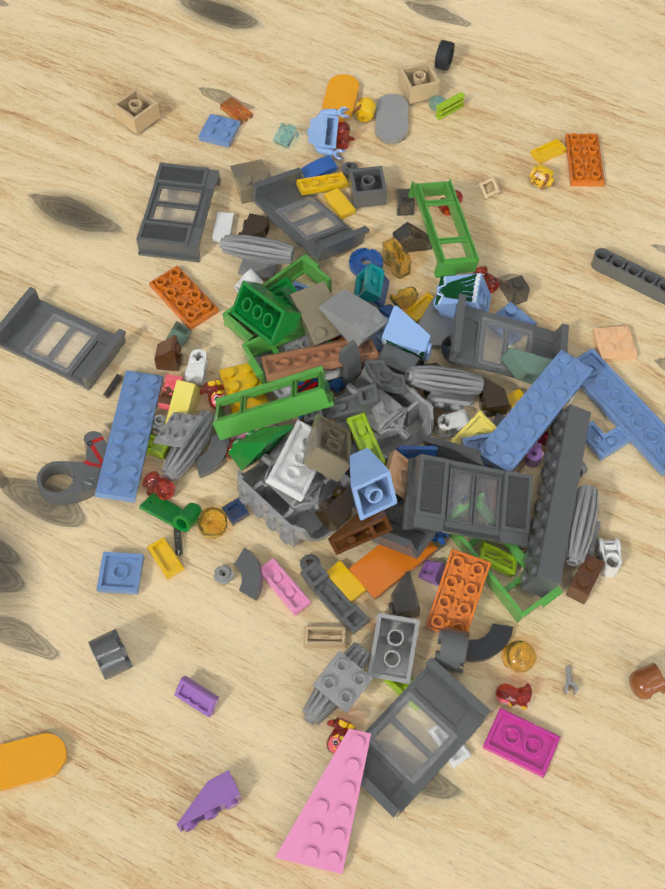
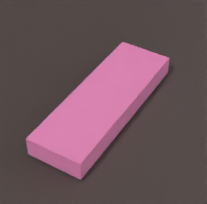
M274 558L261 566L263 579L294 616H297L311 605L308 597Z

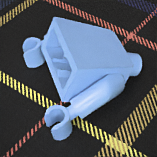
M341 107L339 110L323 109L315 118L310 120V127L307 129L308 141L314 144V148L319 154L330 155L331 157L334 155L336 159H345L340 157V152H346L345 150L337 149L335 151L334 149H336L339 120L337 115L346 119L349 118V115L344 114L346 110L349 111L348 108Z

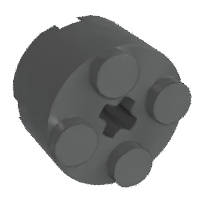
M445 627L444 630L440 629L437 644L441 645L440 651L436 650L434 659L448 672L463 674V669L459 667H464L469 642V639L465 637L469 638L470 632Z
M116 629L88 642L105 680L133 667Z

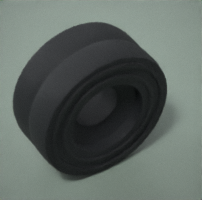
M441 40L435 57L436 69L448 71L454 55V42Z

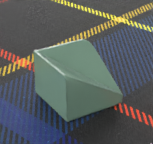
M176 321L167 338L177 335L178 343H181V347H183L192 330Z

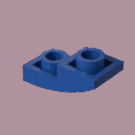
M328 155L307 164L301 170L304 177L309 178L331 174L338 169V166L332 157Z

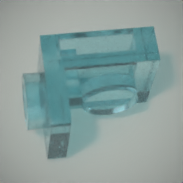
M281 123L273 141L285 148H289L293 138H298L299 134L295 126Z

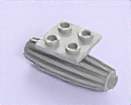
M225 235L224 238L220 239L219 244L223 253L242 259L238 272L239 275H244L249 269H252L260 278L268 280L274 276L277 264H292L295 248L292 245L275 239L252 235Z
M435 365L411 366L405 373V380L408 382V385L429 391L426 399L432 403L434 409L438 407L442 408L443 411L462 410V407L469 406V402L461 401L459 395H479L484 386L482 376L456 368Z
M201 410L197 415L173 412L169 417V420L154 440L155 444L171 446L161 469L164 478L170 481L178 480L193 465L214 430L212 422H214L215 416L213 413L206 410Z
M580 485L577 490L565 560L570 566H578L584 563L587 553L592 556L594 555L600 521H597L599 490L592 485Z
M354 642L343 653L339 650L313 683L314 689L302 710L305 714L303 718L309 724L314 725L316 723L319 725L337 707L348 713L373 679L364 671L371 654L358 643Z

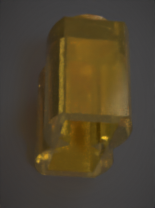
M393 237L382 242L383 262L391 267L393 275L398 279L410 275L411 257L402 249L400 242Z

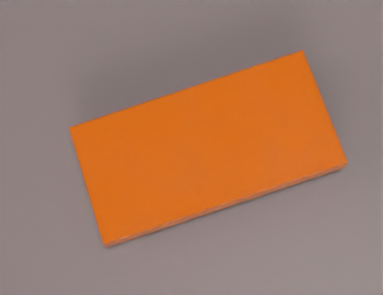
M565 134L570 186H604L605 180L598 134Z
M178 265L149 282L152 290L191 330L219 313V308Z
M430 542L418 559L379 544L352 565L349 571L364 586L371 597L376 600L437 551V547Z
M451 548L425 628L439 632L440 629L444 630L445 627L469 631L492 562Z

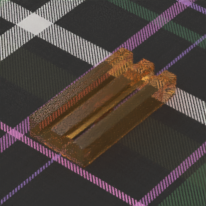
M233 97L220 104V109L234 120L240 121L241 125L243 121L247 122L248 118H253V113Z

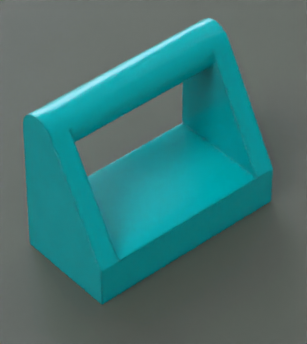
M369 263L356 276L354 295L366 302L378 301L381 298L385 270Z

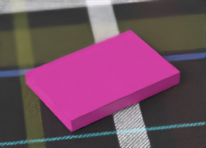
M500 708L482 748L544 778L560 736Z

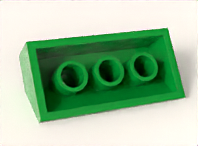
M245 280L242 281L230 312L273 346L295 331L301 317L300 312L260 283Z

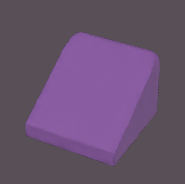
M425 560L418 578L439 587L445 565L441 562Z

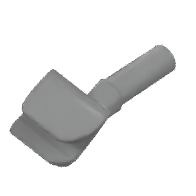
M566 666V685L563 687V692L567 695V687L571 686L575 695L578 687L573 683L571 666Z

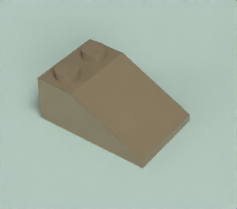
M260 159L230 166L241 203L253 202V183L271 177L265 163Z
M324 281L290 294L295 309L301 313L300 321L310 346H315L341 335L318 308L332 297Z
M317 413L304 450L303 464L311 470L322 473L326 478L338 482L350 467L351 431Z

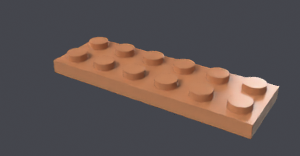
M371 338L358 347L361 362L378 359V352ZM344 339L262 356L261 360L267 382L274 381L319 366H323L324 370L342 367L343 365L338 361L339 351L349 342Z

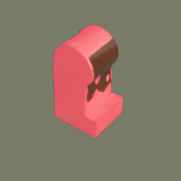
M166 374L165 385L159 400V409L169 411L177 380L184 381L182 376Z

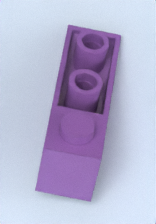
M229 770L210 779L177 823L180 832L184 830L189 832L198 826L197 823L202 820H212L218 816L219 811L225 808L230 810L239 804L238 801L242 800Z

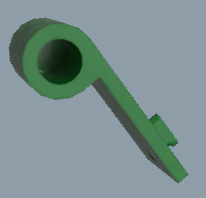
M152 493L139 505V509L182 532H188L203 516V511L198 504L188 503L182 509L155 493Z

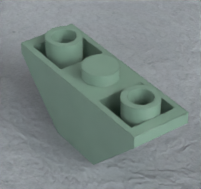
M511 347L501 356V360L514 377L519 381L533 384L553 360Z

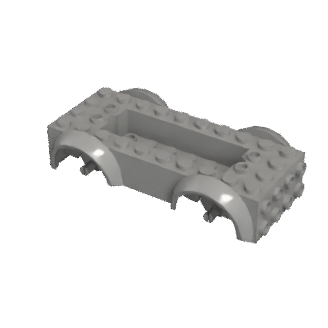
M365 366L358 378L352 384L350 383L349 386L347 385L345 391L336 399L358 393V388L374 384L368 376ZM407 384L406 394L392 393L377 386L380 402L361 412L366 414L386 464L390 453L397 447L424 445L422 440L426 435L431 436L434 407L429 400L422 398L414 388H410ZM347 418L333 421L350 431L346 421ZM286 435L269 454H264L261 457L262 461L252 469L242 473L241 469L237 471V490L239 491L238 498L243 505L251 507L252 512L257 518H262L271 531L275 530L286 545L289 543L294 548L302 540L320 541L334 532L328 531L314 512L319 508L318 504L326 498L329 499L333 495V490L341 485L343 487L351 485L350 467L338 482L326 478L317 471L301 502L266 483L289 435ZM355 441L351 442V455L359 452Z

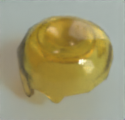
M413 286L406 287L403 290L398 289L397 296L394 294L390 295L393 305L401 310L409 309L418 299V291Z
M211 506L205 508L200 513L197 525L202 536L208 539H216L222 537L226 532L228 526L227 514L219 507Z
M521 640L509 643L503 649L501 655L504 666L512 669L515 673L529 671L535 665L537 658L534 648L529 643Z

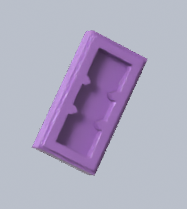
M183 676L180 679L174 696L207 717L213 715L220 699L219 696L187 676Z

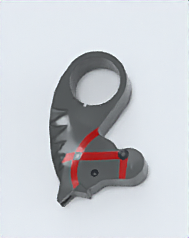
M91 431L85 434V461H54L41 468L37 475V484L40 494L45 501L54 505H69L95 496L107 448V443L101 433ZM65 474L73 479V483L67 489L60 492H51L44 488L45 482L53 475Z

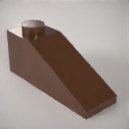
M385 510L363 520L359 519L357 513L330 536L328 540L335 554L338 555L391 532L393 529Z

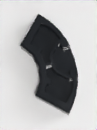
M492 623L491 629L486 636L480 639L469 640L466 662H483L500 653L508 644L513 627Z

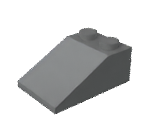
M346 289L341 290L318 307L348 342L354 340L358 347L380 332L388 323L387 319L375 306Z
M378 613L368 674L372 678L410 684L420 620Z

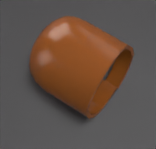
M654 662L630 674L629 684L631 690L639 699H651L652 695L660 691L665 694V679Z

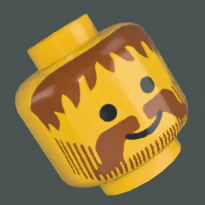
M369 97L360 98L354 108L355 117L360 122L371 121L376 111L375 102Z
M543 164L536 165L529 175L530 182L540 189H545L547 186L551 187L555 180L553 178L554 171Z

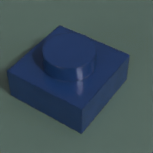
M239 498L221 507L232 526L249 516V512Z

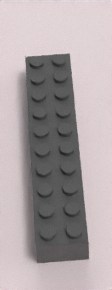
M572 404L565 410L562 409L559 416L550 425L551 434L546 442L548 449L543 457L545 464L540 473L542 479L537 488L538 500H536L533 507L535 515L530 523L532 530L528 537V550L523 558V563H525L524 570L519 578L521 581L520 590L541 598L561 584L591 412Z

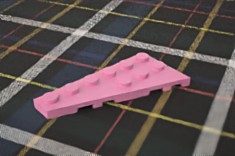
M348 729L275 858L343 874L371 733Z

